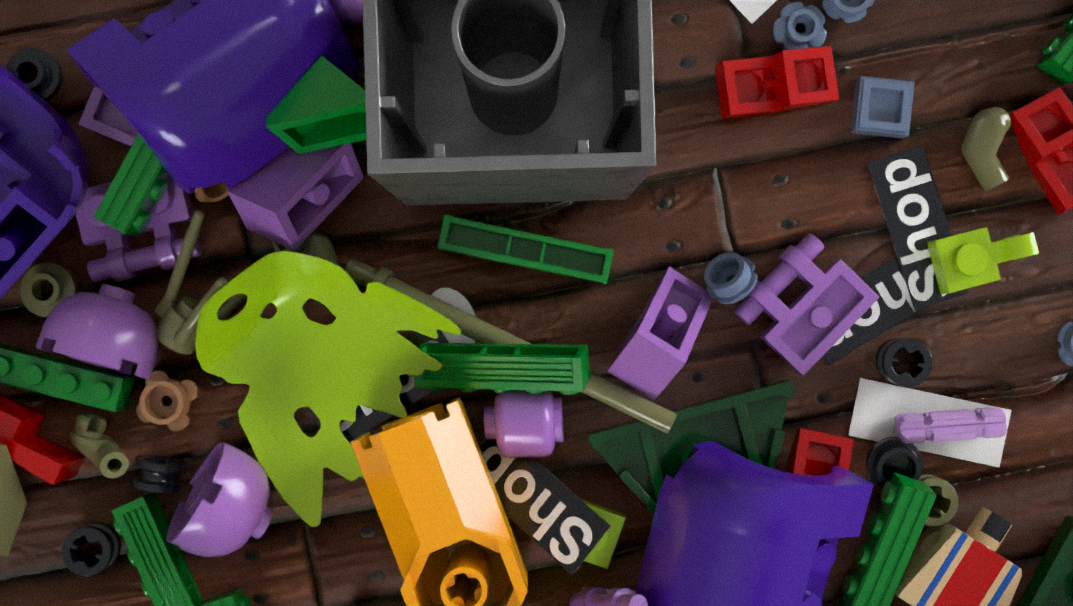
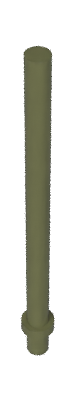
M351 258L344 269L355 283L367 288L369 282H380L427 305L461 329L460 334L481 344H531L394 278V271L384 266L378 270L355 258ZM591 372L590 380L582 392L667 434L677 416L676 413Z

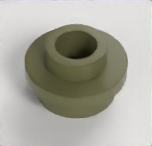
M41 263L33 266L26 272L20 285V295L24 305L29 311L41 317H48L51 310L63 298L78 292V284L72 272L56 263ZM46 280L52 283L54 289L52 296L48 300L44 299L41 295V286Z

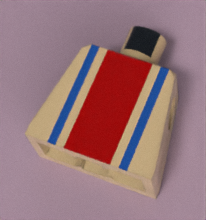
M981 507L965 533L948 523L941 526H929L917 541L895 595L912 606H1010L1022 577V569L997 554L996 551L1012 527V524L992 511Z

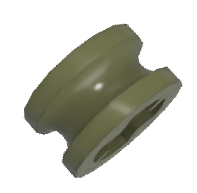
M921 474L918 480L927 483L929 487L932 486L934 493L940 495L939 505L937 507L932 506L925 525L941 526L948 523L955 516L959 506L955 488L948 481L931 474Z

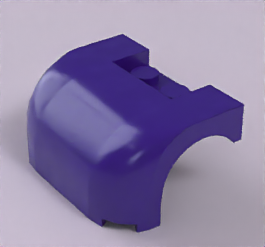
M175 0L163 9L149 14L141 24L131 31H128L119 21L113 18L66 50L88 81L104 93L135 129L177 186L190 194H193L196 188H205L225 182L230 189L249 178L289 148L285 142L266 127L267 116L321 55L353 81L357 76L358 70L362 69L350 40L329 0Z
M1 64L0 300L71 221L86 196L91 176L87 153L70 124L49 103Z
M706 441L692 445L694 455L685 461L676 476L672 478L666 474L659 493L635 593L644 596L648 606H822V598L830 569L836 559L839 538L859 537L874 484L841 466H832L831 473L827 475H800L755 463L730 451L715 441Z

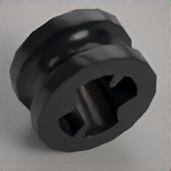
M892 338L879 348L876 355V368L879 375L885 381L903 387H914L923 383L929 377L932 370V355L929 349L916 339ZM898 350L900 352L913 353L915 357V362H909V365L914 366L909 374L903 371H894L892 362L899 361V359L894 358V354Z
M138 455L135 457L134 464L139 467V473L132 476L130 483L132 487L156 493H177L181 491L182 482L177 479V476L180 472L185 471L186 462L160 455Z
M101 522L86 524L70 533L63 542L61 552L63 562L76 575L86 577L96 575L116 561L120 555L121 542L115 529L108 524ZM88 541L89 543L99 541L102 551L95 556L88 555L85 557L81 546L87 544Z

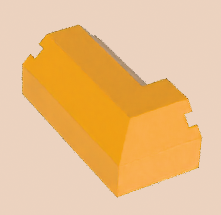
M461 397L449 401L446 405L448 410L446 413L442 403L407 415L406 418H399L381 426L383 431L371 435L369 431L351 441L352 448L404 579L400 591L406 606L522 605L528 592V570Z

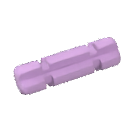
M993 407L976 408L974 411L962 409L924 412L923 415L921 413L898 414L894 419L895 436L900 438L905 444L924 443L925 438L927 441L932 442L976 439V437L999 438L1003 437L1007 431L1004 411Z

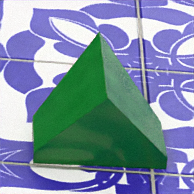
M321 55L267 116L266 127L299 155L366 140L365 90Z

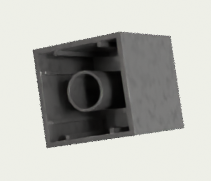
M363 0L367 174L407 206L626 200L656 167L652 0Z

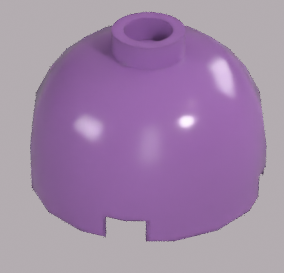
M102 284L99 294L77 292L63 298L47 317L35 348L69 356L68 358L128 375H131L133 366L137 365L134 375L149 380L157 358L159 340L156 338L157 325L151 315L133 304L136 294L118 287Z
M225 442L216 444L192 477L189 484L194 487L187 501L180 500L169 525L166 540L178 546L179 549L202 557H223L240 549L250 536L259 539L269 526L274 512L272 508L267 506L270 496V485L266 472L255 459L242 450Z

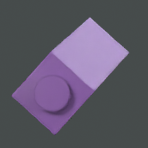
M351 143L300 155L292 148H289L249 178L228 189L227 192L248 230L295 251L364 179Z
M669 267L624 337L607 372L654 401L688 359L713 300L707 290Z

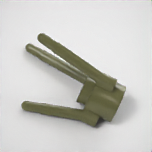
M200 210L195 211L192 216L165 295L154 310L162 318L156 328V338L168 348L184 355H190L196 349L197 321L201 308L213 294L228 283L226 278H219L200 302L190 297H183L180 302L176 301L205 215ZM240 293L230 297L219 308L217 313L218 319L225 320L247 299V295Z

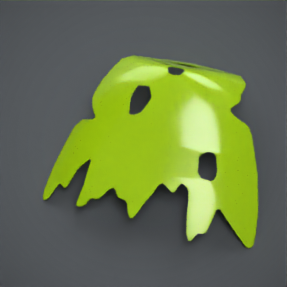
M283 250L265 255L229 281L205 302L197 321L196 358L201 368L207 373L222 377L231 384L249 385V392L238 410L239 423L259 464L282 498L304 522L311 527H317L321 522L323 469L327 467L350 481L356 480L359 476L364 478L352 445L340 430L341 420L355 422L356 409L359 405L400 418H406V409L399 398L403 389L400 375L420 376L424 370L437 371L442 367L440 362L421 351L397 331L413 330L437 339V330L459 335L461 329L451 320L427 305L385 284L369 282L365 293H361L355 281L339 265L320 257ZM240 293L247 295V303L237 315L227 320L218 319V310L228 298ZM309 298H312L324 304L336 319L328 325L311 321L307 318L303 305ZM269 303L274 304L277 312L273 318H262L261 314L264 308ZM310 407L319 418L321 428L314 437L306 436L297 424L294 413L298 408Z

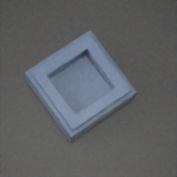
M866 76L857 78L855 80L850 133L902 139L909 136L915 82Z

